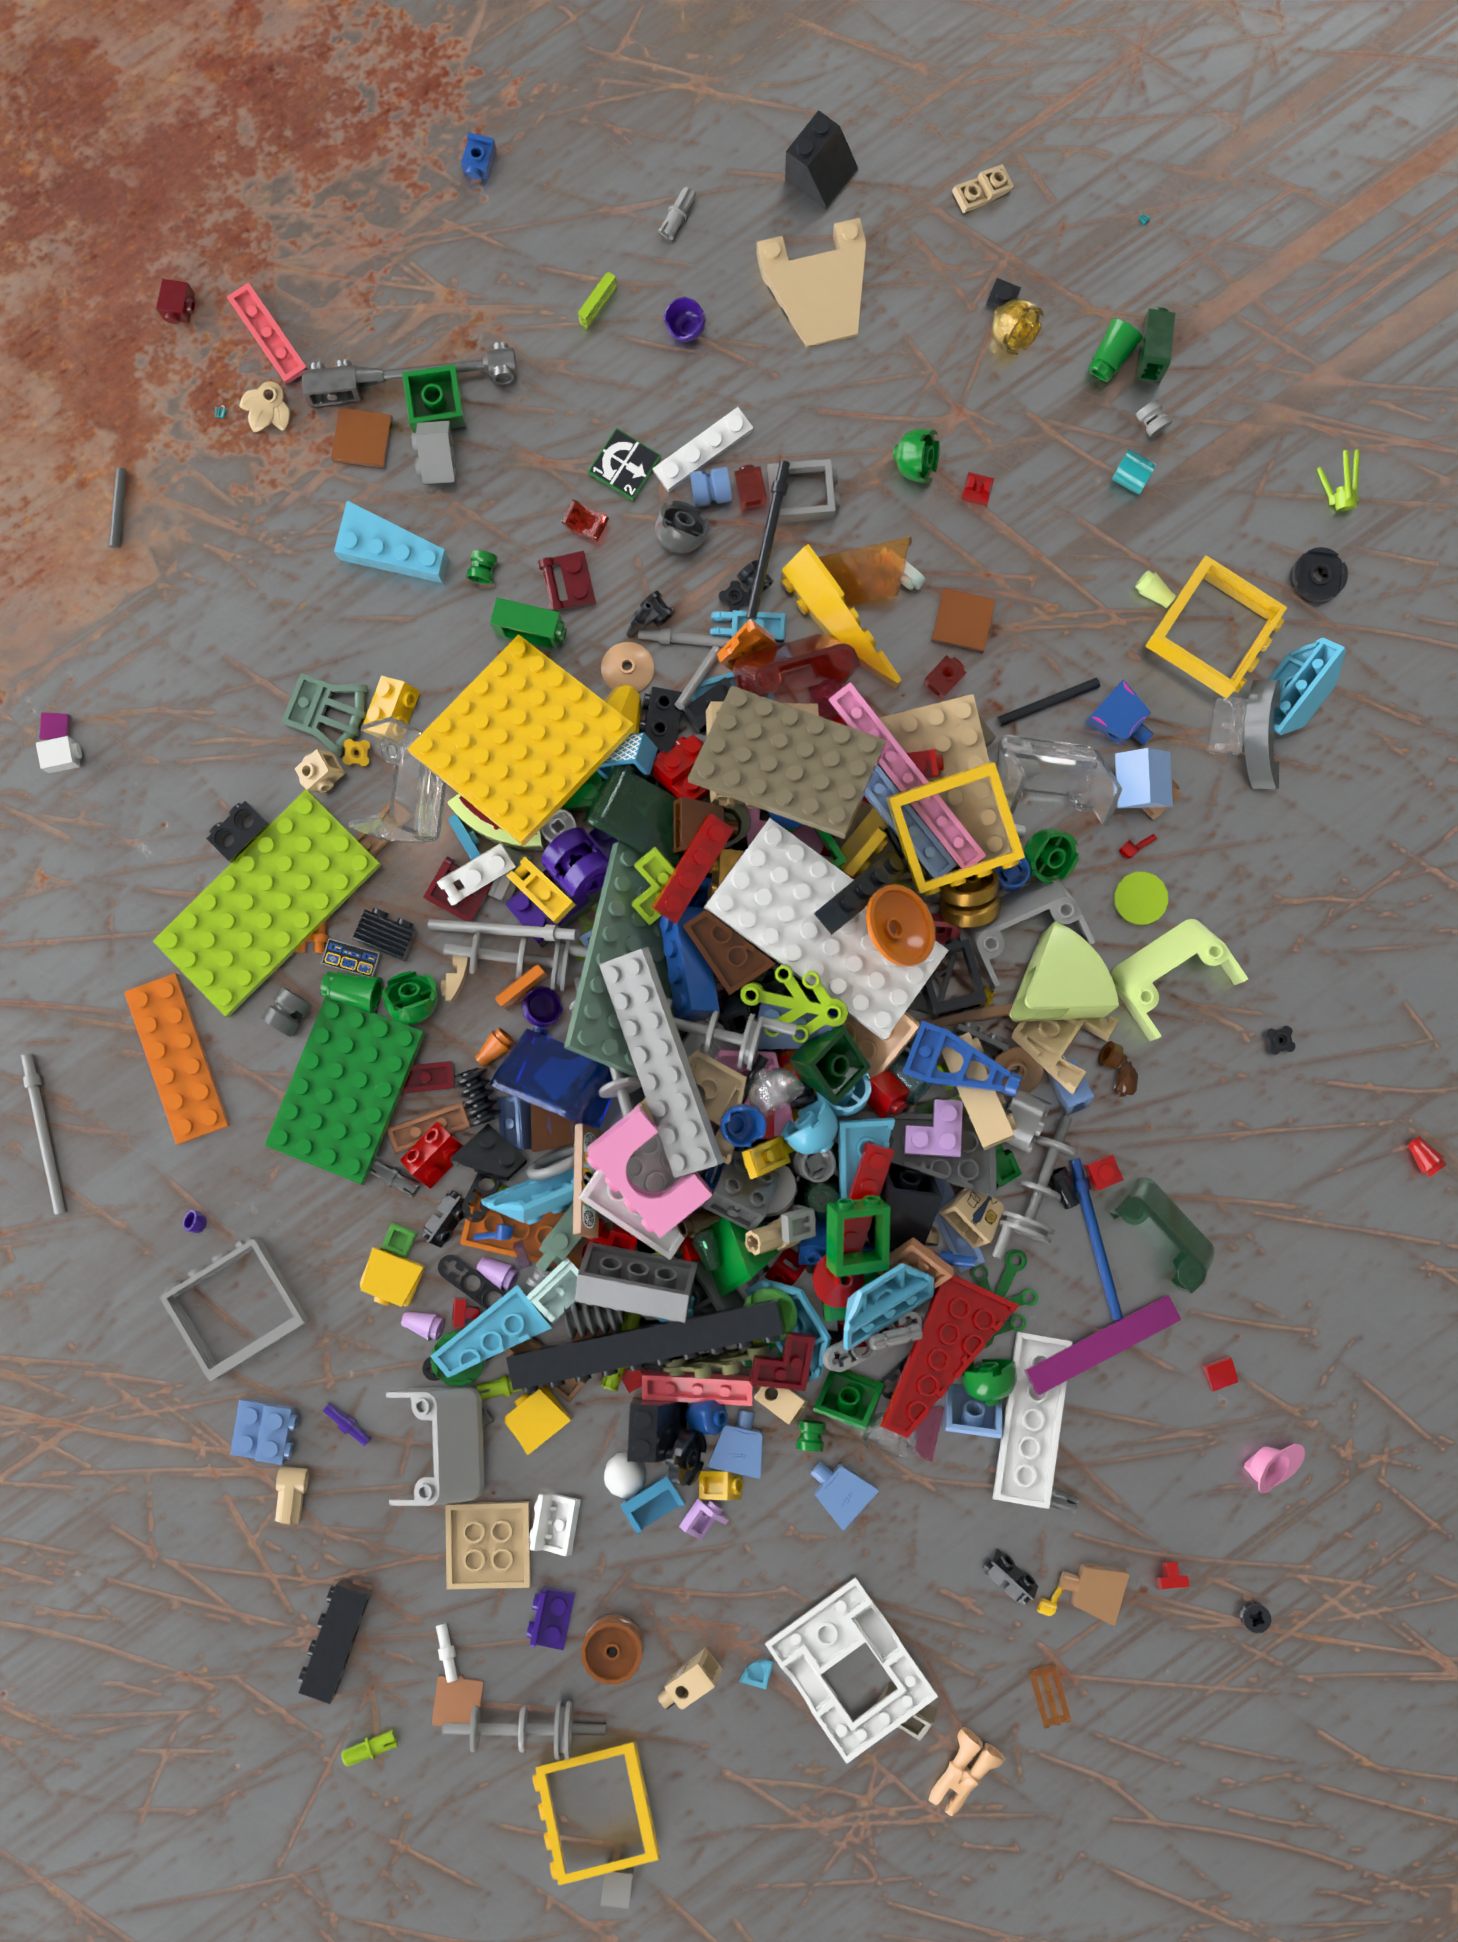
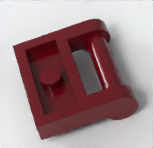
M584 550L538 560L539 570L543 571L550 602L548 603V610L563 612L596 604ZM561 567L568 600L560 601L553 568Z
M447 856L423 898L464 921L473 922L488 896L493 881L480 888L476 896L470 894L458 903L451 905L447 899L449 897L448 894L439 887L437 881L461 866L455 864V860ZM455 885L457 890L461 889L459 886Z

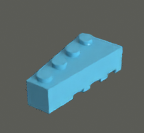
M349 501L346 502L334 549L339 560L443 583L449 560L445 549Z

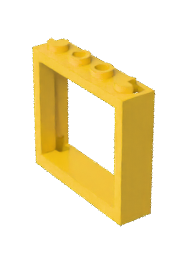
M1205 555L1145 646L1227 699L1233 691L1239 693L1242 686L1246 683L1247 679L1243 676L1247 671L1251 673L1260 661L1256 656L1259 651L1264 653L1273 639L1269 636L1272 631L1277 633L1284 623V619L1281 617L1287 607ZM1202 579L1267 620L1230 679L1165 637Z
M987 762L885 797L908 868L910 869L915 890L918 893L924 892L925 896L932 895L941 891L940 886L949 883L951 887L966 883L967 877L976 874L977 878L992 874L993 868L1003 866V869L1011 868L1019 864V859L1025 858L995 762ZM988 776L1012 852L925 881L901 806Z
M637 1742L570 1758V1760H562L535 1767L536 1774H533V1783L536 1792L540 1791L542 1803L538 1804L539 1814L542 1821L546 1820L548 1832L544 1833L547 1850H552L554 1862H550L552 1878L553 1880H558V1885L661 1859ZM624 1754L645 1854L567 1874L547 1774Z

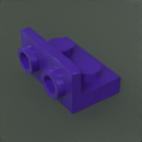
M543 1586L540 1594L535 1593L532 1610L537 1612L535 1621H529L526 1638L531 1639L529 1647L535 1648L536 1645L564 1650L576 1593Z

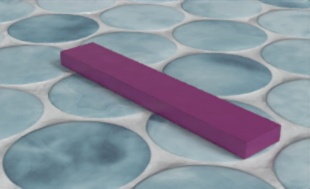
M1166 1295L1024 1371L1036 1395H1041L1182 1319L1169 1295Z

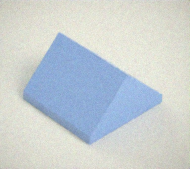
M1144 748L1115 754L1117 808L1173 806L1170 752Z
M951 1384L947 1389L942 1422L944 1430L1001 1438L1002 1399L998 1405L987 1406L984 1404V1401H978L969 1396L964 1386Z

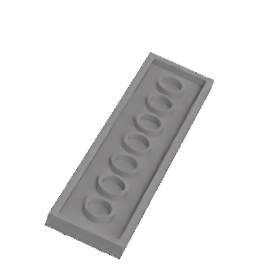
M645 947L599 964L652 1117L658 1127V1134L674 1178L724 1163L649 948Z

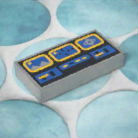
M328 938L321 964L360 976L375 977L381 953Z

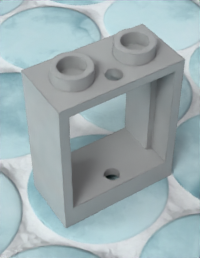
M831 459L790 462L788 474L825 472L827 505L784 509L781 507L777 523L835 519L836 510H840L839 493L834 494L833 484H838L837 467L832 468ZM779 463L767 464L770 504L772 499L771 486L772 482L776 480Z

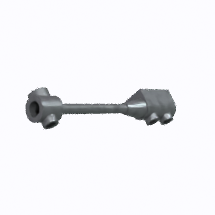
M497 342L493 345V350L486 351L483 359L383 370L381 368L358 367L352 365L349 360L341 359L336 361V367L325 368L323 363L314 362L309 365V370L302 371L303 395L308 407L361 402L360 390L384 383L385 381L403 379L402 372L454 364L458 373L485 370L490 377H493L495 383L509 384L514 380V375H517V364L514 347L509 348L507 343Z

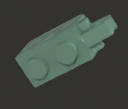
M573 1203L541 1243L542 1246L539 1250L544 1254L535 1266L543 1272L549 1268L553 1261L559 1265L570 1255L583 1238L573 1234Z

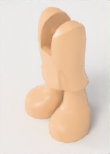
M962 1727L958 1732L957 1739L960 1749L954 1760H950L947 1770L932 1788L928 1799L934 1805H938L949 1788L954 1790L955 1793L945 1808V1812L950 1816L955 1815L962 1808L972 1790L981 1784L980 1780L989 1770L1000 1767L1006 1760L1005 1756L991 1744L986 1743L983 1746L981 1739L966 1727ZM980 1751L977 1761L970 1770L967 1765Z

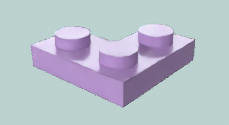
M935 1099L933 1127L906 1125L904 1154L961 1157L963 1101Z

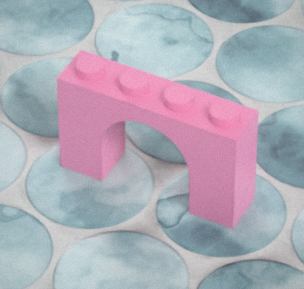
M638 1105L587 1147L588 1157L586 1159L596 1171L601 1169L607 1176L605 1181L614 1192L620 1191L625 1197L623 1202L632 1213L637 1211L643 1218L641 1223L650 1234L655 1232L661 1238L713 1195L711 1187L697 1171L683 1175L670 1187L661 1191L643 1190L630 1180L626 1171L630 1156L658 1133V1127L655 1122Z

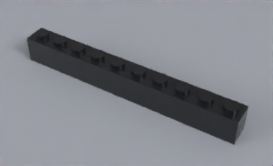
M780 1298L690 1316L686 1318L685 1323L666 1321L513 1353L506 1357L512 1389H522V1393L539 1390L538 1385L548 1383L549 1388L564 1385L566 1379L575 1378V1382L592 1379L591 1374L601 1372L602 1377L619 1373V1368L628 1367L629 1371L645 1368V1363L655 1361L656 1366L671 1363L672 1357L682 1356L683 1360L699 1357V1352L709 1350L710 1354H716L726 1351V1346L736 1344L737 1349L754 1345V1340L764 1339V1343L781 1340L780 1335H783L787 1330Z

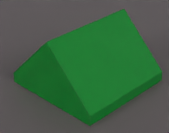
M830 1370L813 1411L866 1430L872 1424L884 1383L849 1370L842 1372Z

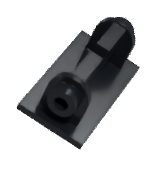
M454 1190L450 1194L447 1193L437 1207L443 1213V1216L440 1218L433 1213L422 1228L424 1232L421 1236L427 1239V1242L442 1248L451 1239L453 1230L458 1223L465 1218L462 1208L465 1199Z
M996 1549L992 1561L988 1559L983 1564L984 1573L998 1586L1007 1580L1009 1583L1003 1590L1017 1604L1022 1603L1026 1605L1030 1599L1033 1601L1038 1589V1585L1033 1577L1021 1571L1009 1555L1003 1554L999 1549Z

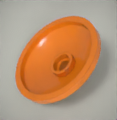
M896 884L882 887L872 895L867 906L866 922L870 938L877 950L887 960L898 966L912 967L924 962L930 956L934 947L935 927L931 913L923 900L911 889Z

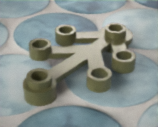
M761 1343L747 1347V1354H741V1349H731L715 1356L714 1354L703 1353L699 1354V1357L683 1360L682 1356L672 1357V1362L665 1364L663 1371L669 1372L670 1376L684 1375L686 1371L694 1372L696 1379L711 1377V1367L722 1368L723 1375L736 1374L740 1372L738 1361L751 1360L753 1364L754 1355L770 1356L769 1344Z

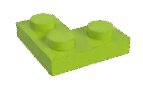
M656 846L634 864L635 868L651 886L632 901L631 905L649 925L661 916L651 907L675 870Z

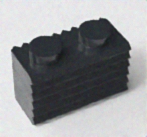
M373 908L372 912L365 909L352 939L405 962L418 933L412 929L413 923L398 918L397 922L387 919L389 914L377 908Z

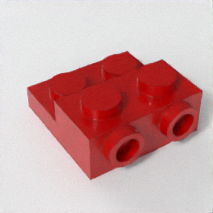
M694 734L688 738L680 737L675 742L674 748L668 753L662 751L657 754L653 763V777L678 798L685 797L699 801L703 800L710 794V790L689 783L688 776L704 743Z

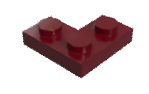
M786 1331L781 1358L754 1355L749 1380L750 1384L753 1386L806 1391L815 1336L813 1334Z

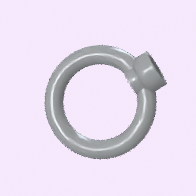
M574 1144L556 1149L534 1161L527 1169V1176L531 1180H545L574 1168ZM571 1156V1157L565 1159L564 1161H562V1162H560V1163H557V1164H555V1165H552V1166H550V1167L545 1168L546 1166L552 1164L553 1162H556V1161H558V1160H560V1159H563V1158H565V1157Z

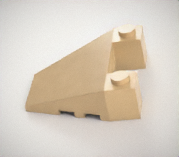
M860 218L834 224L833 239L836 250L790 261L788 260L783 236L757 242V259L762 279L776 297L779 306L787 314L790 323L806 348L858 336L866 240Z

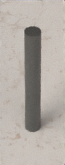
M116 468L109 538V547L120 548L127 470L124 468Z

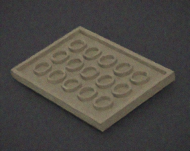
M731 685L688 776V782L845 839L885 748L886 740Z

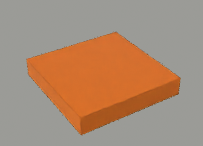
M535 965L497 995L495 1000L502 1008L508 1010L520 1001L530 989L539 986L549 976L539 965Z

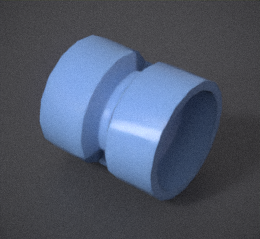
M727 467L714 468L710 474H707L704 470L690 473L695 507L710 505L712 500H715L718 504L732 501Z

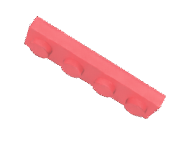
M249 282L227 296L229 302L286 385L300 377L302 371L308 370Z
M643 1370L642 1400L691 1403L715 1400L719 1404L752 1406L753 1385L750 1384V1376L712 1374L708 1378L696 1379L694 1372H686V1374L680 1376H670L669 1372Z

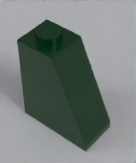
M1162 307L1149 308L1144 318L1143 339L1140 342L1134 379L1161 383L1171 363L1175 323L1174 312H1169L1168 309Z

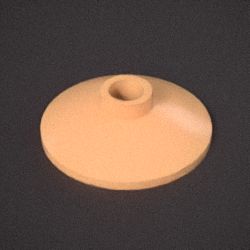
M622 642L614 645L606 652L601 664V673L603 680L610 689L613 690L619 686L630 685L636 688L639 693L650 684L653 678L654 662L651 654L643 646L634 642ZM625 662H630L632 664V668L630 670H624L622 668V665Z
M1022 1047L1009 1048L1007 1052H1001L993 1060L1008 1071L1022 1076L1018 1090L1029 1093L1038 1086L1042 1079L1043 1067ZM1018 1065L1015 1070H1010L1013 1066ZM1008 1077L1002 1080V1085L1005 1087L1009 1079Z

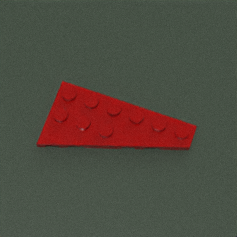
M954 1274L953 1277L939 1285L934 1292L922 1322L923 1337L914 1341L880 1427L908 1438L930 1413L929 1410L946 1394L950 1385L961 1376L983 1350L988 1340L995 1332L999 1331L1004 1325V1321L1020 1305Z

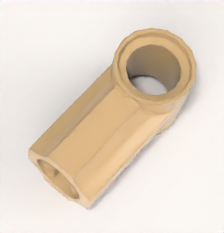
M781 1218L766 1226L747 1232L745 1246L748 1252L758 1255L774 1249L778 1251L786 1250L795 1246L801 1240L793 1243L783 1242Z
M287 1466L279 1467L276 1479V1490L279 1492L275 1521L283 1524L300 1523L303 1495L308 1487L309 1469Z

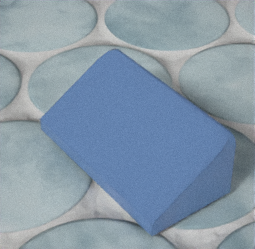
M531 1096L497 1097L498 1109H501L499 1114L500 1135L516 1150L532 1149Z

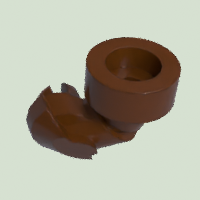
M1113 1041L1107 1042L1100 1051L1099 1065L1108 1070L1115 1068L1119 1070L1117 1072L1116 1085L1114 1086V1092L1118 1096L1134 1095L1137 1091L1138 1073L1132 1066L1131 1061H1127L1123 1047Z

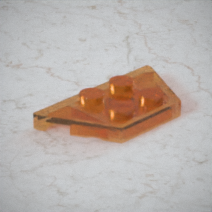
M905 537L818 558L844 592L845 605L852 606L898 596L901 585L900 578L905 570V559L908 547L911 546L912 538Z

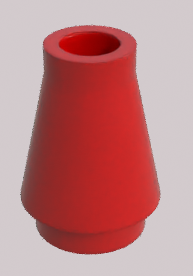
M1418 1136L1406 1145L1410 1149L1421 1173L1425 1172L1428 1177H1431L1447 1165L1443 1160L1445 1157L1425 1142L1421 1136Z

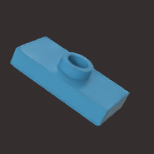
M457 814L448 818V822L470 859L473 860L480 856L481 853L476 846L480 841L473 829L467 831Z

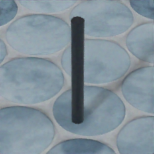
M1096 677L998 716L999 725L1002 727L1100 688V682Z

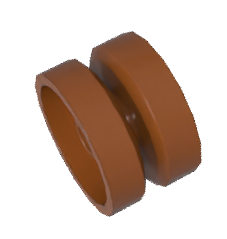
M614 1614L597 1619L588 1628L581 1647V1661L586 1672L595 1681L605 1685H617L629 1680L638 1671L644 1652V1638L639 1627L630 1618ZM610 1647H615L616 1652H610Z

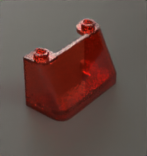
M816 634L745 654L736 660L732 670L738 688L758 696H763L778 689L782 681L781 674L812 665L815 677H827L831 680L833 687L844 684L860 668L861 664L853 647L829 635Z

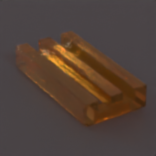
M1054 1664L1028 1671L1043 1727L1046 1729L1050 1728L1051 1725H1061L1062 1722H1072L1057 1666ZM1052 1672L1063 1715L1058 1716L1047 1673ZM1036 1676H1042L1053 1718H1047Z

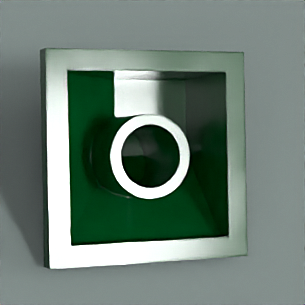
M839 1026L807 1040L789 1059L800 1078L833 1105H837L871 1068L845 1026Z

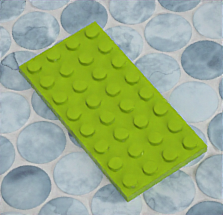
M305 789L153 942L225 1017H229L381 864Z

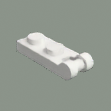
M500 843L437 881V884L446 891L449 896L447 898L451 905H454L514 869L516 864L503 843ZM458 879L464 885L460 890H457L453 884Z

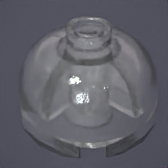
M765 1067L753 1076L756 1081L749 1088V1104L762 1112L764 1117L767 1118L773 1115L771 1109L774 1111L778 1108H784L803 1093L802 1090H805V1087L793 1072L784 1068H776L770 1071L768 1067Z
M885 1412L874 1415L868 1428L863 1432L862 1444L870 1449L872 1444L880 1448L879 1452L882 1454L908 1458L910 1452L914 1457L918 1445L917 1428L908 1438H904L880 1427Z

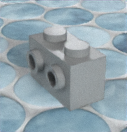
M450 421L417 423L416 433H412L413 450L418 449L419 458H415L417 474L422 476V483L455 482L456 465Z

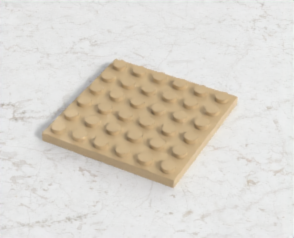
M974 694L879 718L906 753L937 749V755H943L944 770L939 771L940 777L926 778L928 782L990 762ZM988 776L938 793L986 854L980 861L1011 852L1009 840ZM861 801L845 839L839 837L841 847L874 808L871 804ZM887 835L884 839L888 843L880 853L876 854L873 851L867 859L871 863L867 869L889 850L893 849L897 854ZM920 866L921 871H922V874H923V875L927 874V873L924 871V869ZM907 871L898 881L912 878L911 874ZM856 873L853 876V879L855 880L859 876V874Z

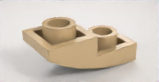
M1001 164L980 172L975 179L955 185L952 193L964 214L1013 190L1014 185L1005 167Z
M453 955V969H457V973H446V980L441 982V995L445 996L446 1001L455 1002L461 993L469 973L470 957Z

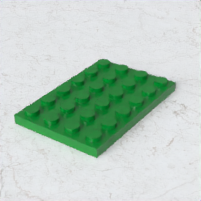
M324 998L264 1146L358 1184L365 1185L426 1032L375 1012L371 1014L344 1003L331 1001L330 998Z

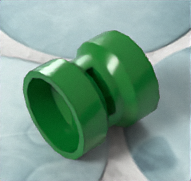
M472 550L470 556L472 565L467 570V579L477 583L492 584L494 578L492 569L496 566L498 557L487 551Z
M799 1420L798 1429L802 1434L797 1439L796 1449L823 1452L824 1442L820 1435L825 1433L826 1423L814 1420Z

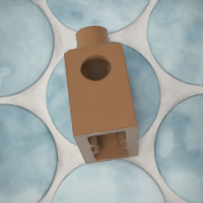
M1081 1563L1077 1575L1066 1571L1062 1572L1059 1587L1072 1591L1070 1601L1075 1607L1115 1626L1130 1574L1123 1568Z

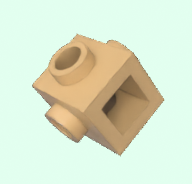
M319 749L306 755L302 760L303 762L295 768L300 777L301 785L306 790L320 793L329 791L334 786V783L345 774L333 752Z

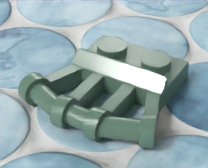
M300 673L281 723L316 736L335 755L340 757L343 754L342 750L345 748L343 746L344 741L358 737L360 732L358 727L361 720H364L367 714L365 712L367 685H333ZM353 693L354 707L331 699L332 694ZM327 706L352 715L348 725L325 717L324 714ZM320 724H324L344 733L333 743L318 729Z

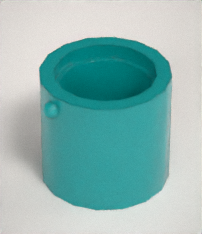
M1128 449L1111 480L1140 495L1157 464Z

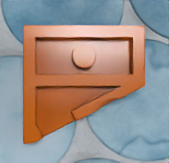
M750 619L717 653L721 664L730 670H734L777 643L771 633Z

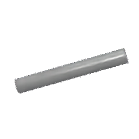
M718 646L712 647L676 701L675 706L678 709L683 710L713 667L718 659L717 653L721 650Z

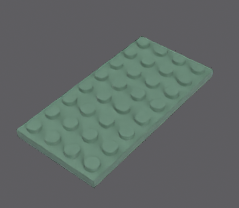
M617 842L612 846L564 1048L633 1077H638L599 964L648 947L666 999L673 1001L671 983L668 979L669 971L664 954L662 931L659 927L660 920L658 918L649 925L631 905L632 901L651 886L634 866L646 854ZM698 888L693 897H696L702 889ZM673 1006V1007H672V1016L675 1017V1018H677V1017H676V1011H675V1008H674V1006Z

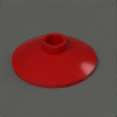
M825 1255L819 1260L813 1272L815 1293L828 1306L835 1308L847 1307L848 1298L854 1292L863 1288L864 1274L845 1276V1283L842 1285L840 1282L841 1277H836L826 1267Z

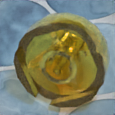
M1013 299L1006 302L1004 305L999 306L993 314L992 335L994 340L1010 355H1018L1017 350L1021 347L1026 350L1036 339L1042 327L1039 318L1040 315L1044 317V312L1039 306L1025 299Z

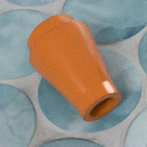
M498 1028L496 1031L492 1030L479 1053L475 1056V1059L483 1067L487 1068L492 1062L512 1050L511 1046L515 1042L502 1028Z

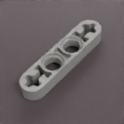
M910 1311L886 1326L888 1330L896 1329L895 1326H901L906 1323V1318L912 1319L913 1323L910 1325L918 1324L922 1327V1321L917 1313ZM867 1338L864 1340L867 1345L866 1351L859 1355L854 1347L847 1351L844 1348V1340L825 1350L822 1358L823 1364L831 1371L842 1372L891 1347L887 1346L884 1349L872 1350ZM848 1352L850 1355L840 1358L839 1365L832 1363V1359L835 1358L834 1353L845 1354Z

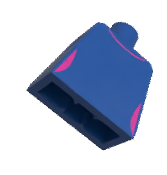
M1124 679L1086 721L1089 726L1121 745L1132 736L1144 746L1154 735L1143 724L1144 720L1151 714L1150 710Z

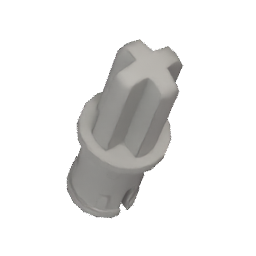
M687 186L684 187L674 205L669 206V213L659 229V233L665 238L673 240L683 220L687 219L686 213L696 197V192Z

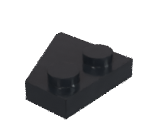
M487 1124L450 1158V1162L455 1166L460 1164L473 1168L475 1172L491 1174L495 1178L508 1181L527 1163V1159L490 1124Z

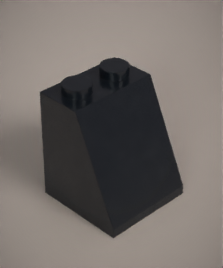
M819 110L786 150L785 180L825 210L829 208L858 171L857 163L840 125Z
M890 1163L880 1194V1198L890 1206L889 1247L899 1248L913 1237L925 1246L943 1198L935 1178ZM873 1215L870 1230L867 1233L871 1245H875V1215Z
M633 1397L629 1411L627 1461L649 1463L664 1461L667 1450L673 1449L680 1430L683 1428L687 1429L686 1411L688 1402L642 1400V1397Z

